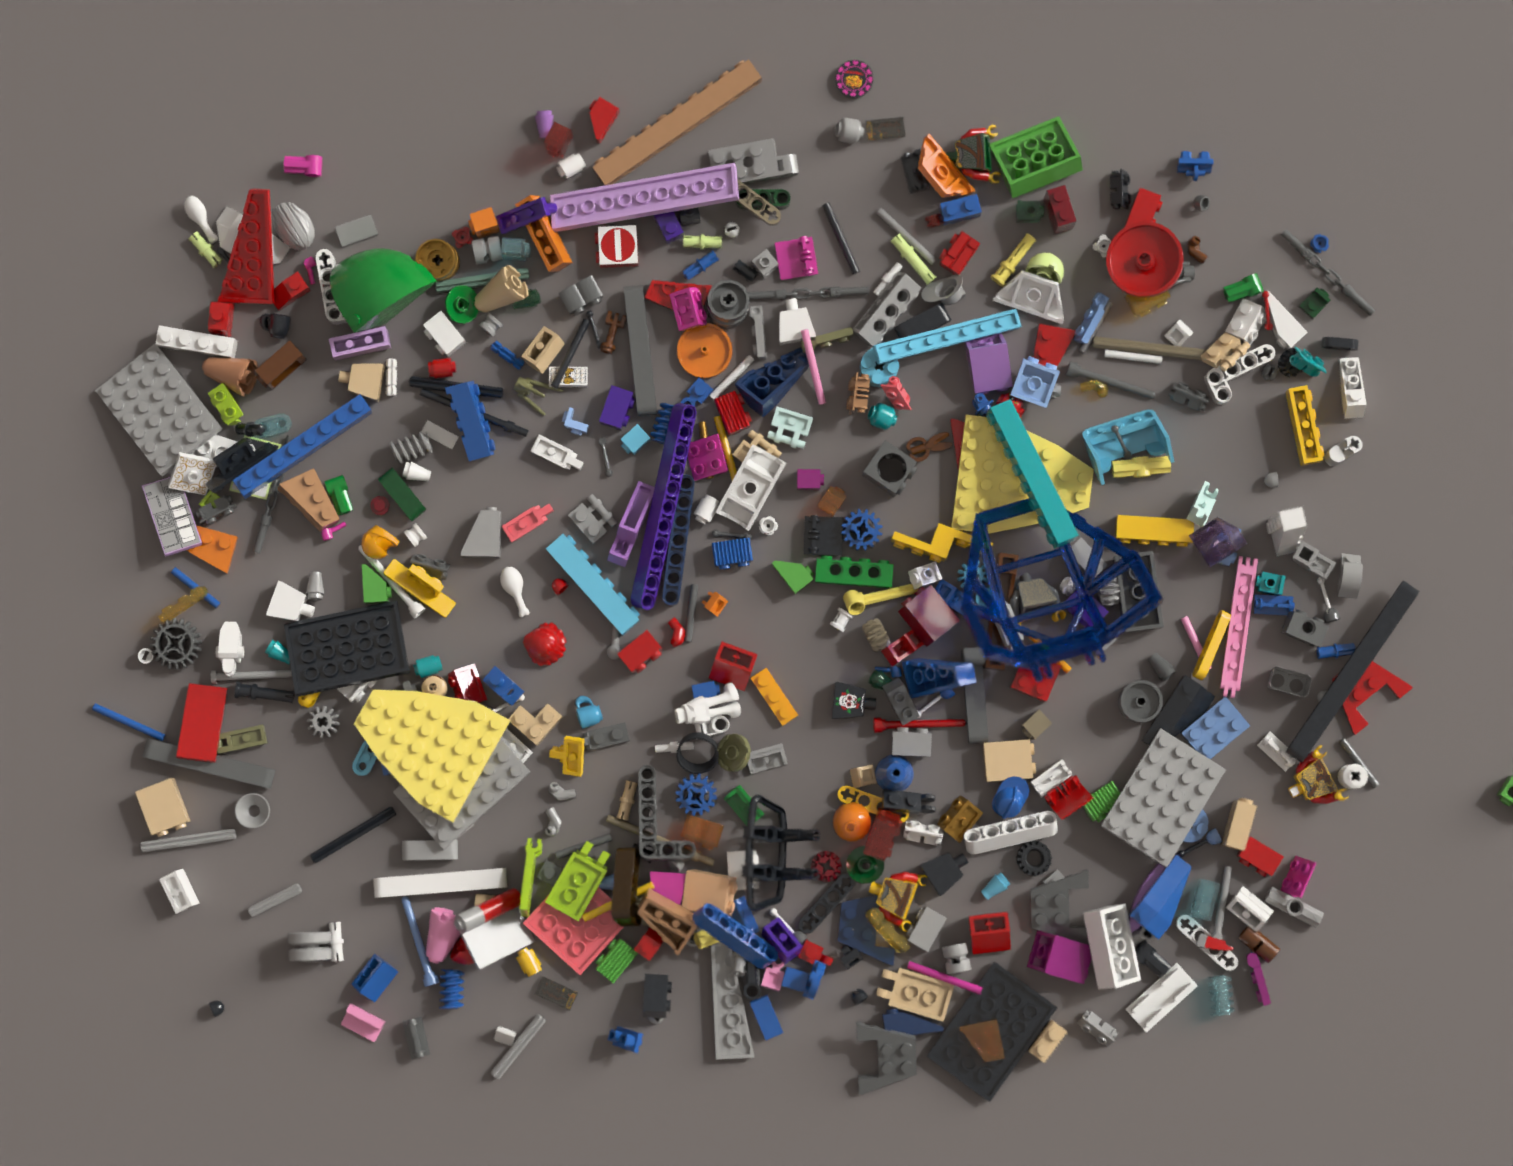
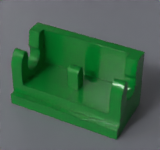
M738 785L724 797V800L747 826L751 797L741 785ZM758 806L755 822L764 815Z

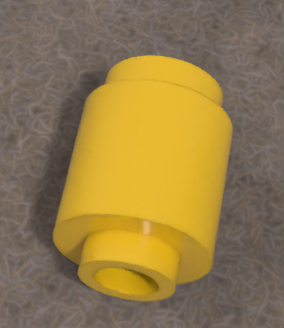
M526 947L517 952L519 956L516 957V960L524 974H527L528 977L542 970L540 967L541 963L533 949L529 950Z

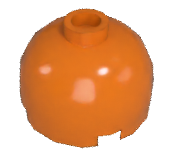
M850 802L840 805L835 811L833 828L842 840L848 842L858 841L869 832L871 817L868 810L862 804Z

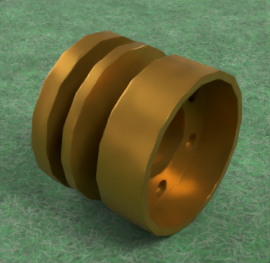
M427 240L416 251L415 261L418 264H422L436 281L449 280L459 269L460 259L458 252L453 246L443 240ZM439 257L443 259V262H440V266L435 263V260H438Z

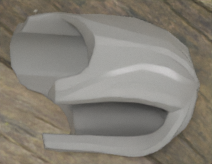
M291 202L281 203L272 210V225L288 247L294 250H305L311 246L315 238V229L310 217L304 210Z

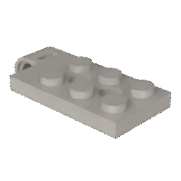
M774 138L708 150L711 167L724 165L729 161L735 162L737 179L742 183L770 178L792 177L799 174L796 154L777 156ZM753 158V166L745 167V159Z

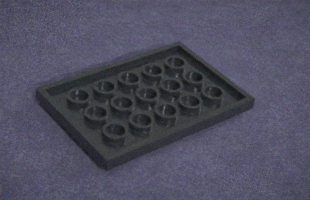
M397 600L284 624L296 697L410 673Z
M993 962L977 985L983 987L981 994L979 995L974 992L970 994L927 1054L928 1058L989 1102L1058 1008L996 962Z

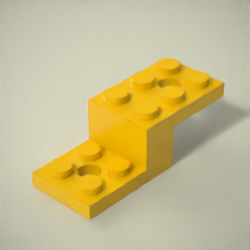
M940 523L937 525L931 544L894 531L890 541L894 543L893 546L904 550L906 547L912 550V554L921 557L923 554L930 556L929 560L936 561V563L946 560L953 541L956 542V546L966 549L967 546L974 548L973 552L980 555L988 554L993 545L991 542Z

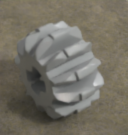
M1115 574L1098 576L1097 590L1100 604L1102 606L1118 604L1120 601V590L1117 576Z
M323 706L321 712L320 708L316 707L317 714L314 712L309 713L314 718L307 719V722L313 723V725L308 727V730L315 728L312 735L316 736L320 732L319 736L322 739L325 733L327 737H331L330 730L336 733L337 729L333 726L340 725V722L334 721L339 715L331 716L334 712L333 708L327 712V706ZM321 718H327L326 722H328V724L326 726L319 725L321 724V722H319Z

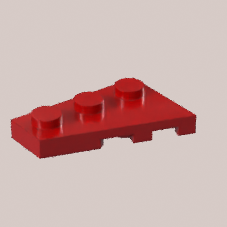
M652 280L645 299L674 311L670 294L691 287L698 288V291H700L702 295L701 302L704 307L712 285Z
M1039 324L1033 357L1039 359V364L1046 365L1047 362L1058 366L1076 330Z

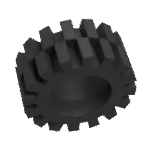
M1030 841L1023 844L1016 855L1019 869L1031 876L1043 874L1052 863L1050 849L1039 841ZM1031 851H1037L1041 855V862L1037 866H1031L1027 862V855Z

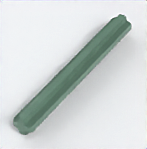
M528 268L516 269L521 275L519 277L520 280L529 279ZM498 272L437 281L435 283L436 291L438 293L447 292L459 285H465L470 288L486 286Z

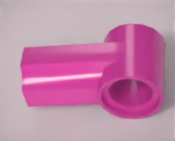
M285 156L284 173L321 177V156Z

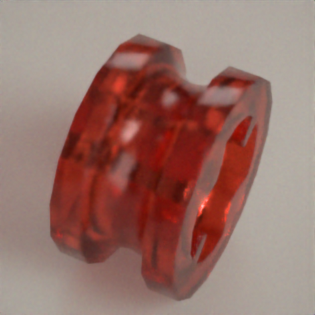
M940 213L925 218V221L928 222L927 228L943 224V220H940Z

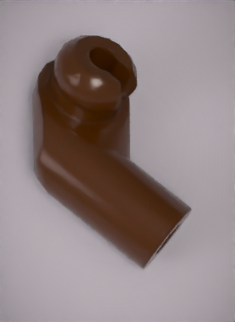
M1192 236L1187 243L1188 253L1203 264L1208 256L1200 251V238Z

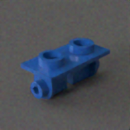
M976 394L972 401L976 409L974 415L980 414V416L986 414L993 403V399L988 401L984 394Z
M1255 595L1254 614L1288 615V612L1293 611L1295 608L1293 596Z
M745 896L734 900L735 908L731 914L733 919L754 934L759 932V927L747 906Z

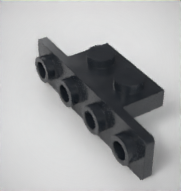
M244 437L212 458L221 473L208 481L206 486L212 493L222 490L225 485L277 451L276 448L268 442L253 451L249 442Z

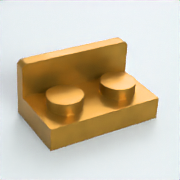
M960 795L952 802L948 811L940 817L937 825L960 843L964 838L965 832L974 826L983 812Z

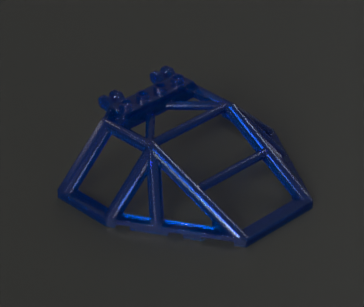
M1027 498L975 514L961 612L984 657L1032 670L1035 680L1041 682L1043 678L1039 668L1043 667L1048 679L1053 678L1050 664L1085 654L1086 661L1090 666L1095 665V658L1092 651H1096V656L1101 663L1106 662V655L1102 647L1159 606L1163 601V597L1138 552L1133 549H1127L1122 545L1121 541L1099 527H1093L1079 514H1073L1068 510L1067 512L1075 528L1094 539L1084 576L1070 543L1051 551L996 566L987 525L1032 512L1033 510L1029 505L1030 499ZM1104 547L1122 557L1096 577ZM980 551L991 594L976 576ZM1062 555L1078 597L1009 617L999 574ZM1128 568H1131L1146 598L1107 626L1092 596ZM974 590L987 607L972 603ZM1078 605L1066 633L1061 636L1052 638L1017 624ZM1084 610H1086L1094 626L1075 631ZM979 618L1000 624L1013 651L992 645ZM1018 633L1041 642L1024 646Z

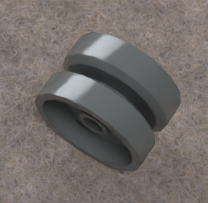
M722 280L716 283L710 289L707 298V314L710 320L723 328H733L740 325L745 320L749 309L750 301L746 288L733 280Z
M1137 680L1127 684L1121 690L1118 697V707L1121 714L1127 720L1134 723H1144L1154 719L1160 713L1163 706V697L1159 688L1146 680ZM1139 698H1143V705L1138 704Z

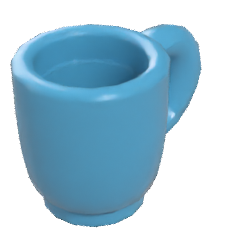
M587 696L577 697L575 700L576 714L581 729L594 726L603 720L599 705H594ZM581 703H589V704H590V705H588V706H584V707H581V708H580V704H581Z

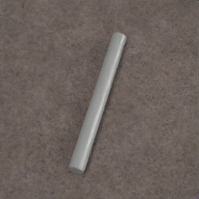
M882 208L876 213L931 265L935 263L937 259Z

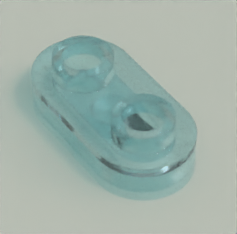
M283 413L260 418L255 422V424L267 426V430L263 432L262 436H259L261 438L286 433L292 427L290 417ZM280 421H285L286 425L280 427L279 423Z

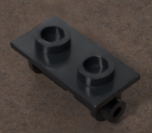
M1120 169V173L1119 171H1112L1110 175V188H1117L1116 192H1111V206L1115 210L1120 209V206L1128 210V204L1131 203V196L1128 192L1130 176L1123 169Z

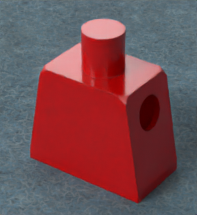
M210 303L208 331L210 334L231 338L234 303Z

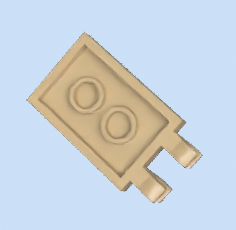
M899 967L897 973L883 969L881 976L894 980L892 991L878 988L876 995L889 999L887 1005L944 1022L954 985Z

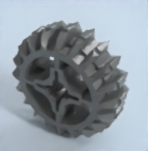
M172 618V624L169 620H165L166 627L161 623L158 624L161 630H153L154 633L158 634L157 637H150L151 640L155 641V644H150V647L156 648L151 654H159L155 660L157 662L162 660L161 666L163 667L168 663V669H172L174 664L176 670H180V664H182L183 668H187L186 661L193 664L194 661L191 657L199 658L195 651H202V648L197 647V644H202V640H196L201 634H194L197 627L193 626L190 628L191 622L189 621L184 625V619L182 618L179 620V623H177L176 618ZM181 628L186 632L175 637L170 633V630ZM165 635V637L168 640V644L164 648L165 650L163 651L161 643ZM188 637H190L191 646L189 652L187 653L184 644L188 640ZM172 639L180 641L178 643L180 649H178L177 647H172L174 645ZM177 651L183 657L172 660L167 655Z

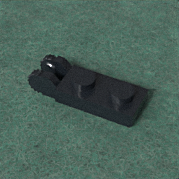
M884 789L882 791V810L931 814L936 811V807L929 805L921 806V802H934L936 796Z

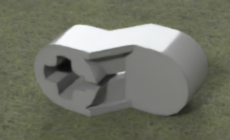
M1350 436L1325 453L1324 459L1326 463L1330 466H1336L1362 449V441L1357 436Z

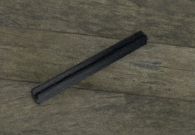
M411 376L409 379L410 387L446 391V387L461 384V382ZM478 385L480 389V395L478 396L503 397L504 390L501 387Z
M389 807L313 852L310 855L312 861L318 863L396 816L394 808Z

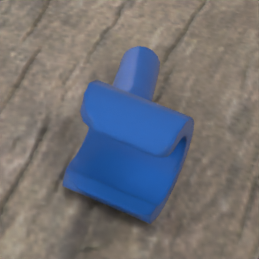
M875 666V671L891 672L892 678L902 676L900 667L886 668Z

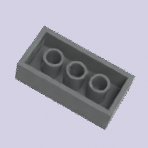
M1153 551L1114 556L1113 565L1120 590L1119 608L1123 633L1163 628Z

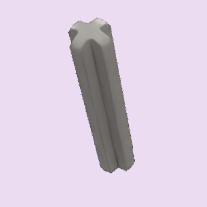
M298 883L248 907V912L251 917H254L302 893V889Z

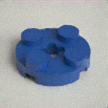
M817 960L814 961L802 995L803 997L814 999L825 971V963Z

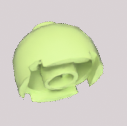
M1051 253L1036 254L1030 259L1025 270L1026 272L1058 282V284L1062 282L1064 276L1061 260Z

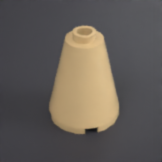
M510 265L502 267L477 294L474 302L475 307L479 311L486 313L524 300L528 296L527 285L525 281H520L519 277L521 275L514 267Z

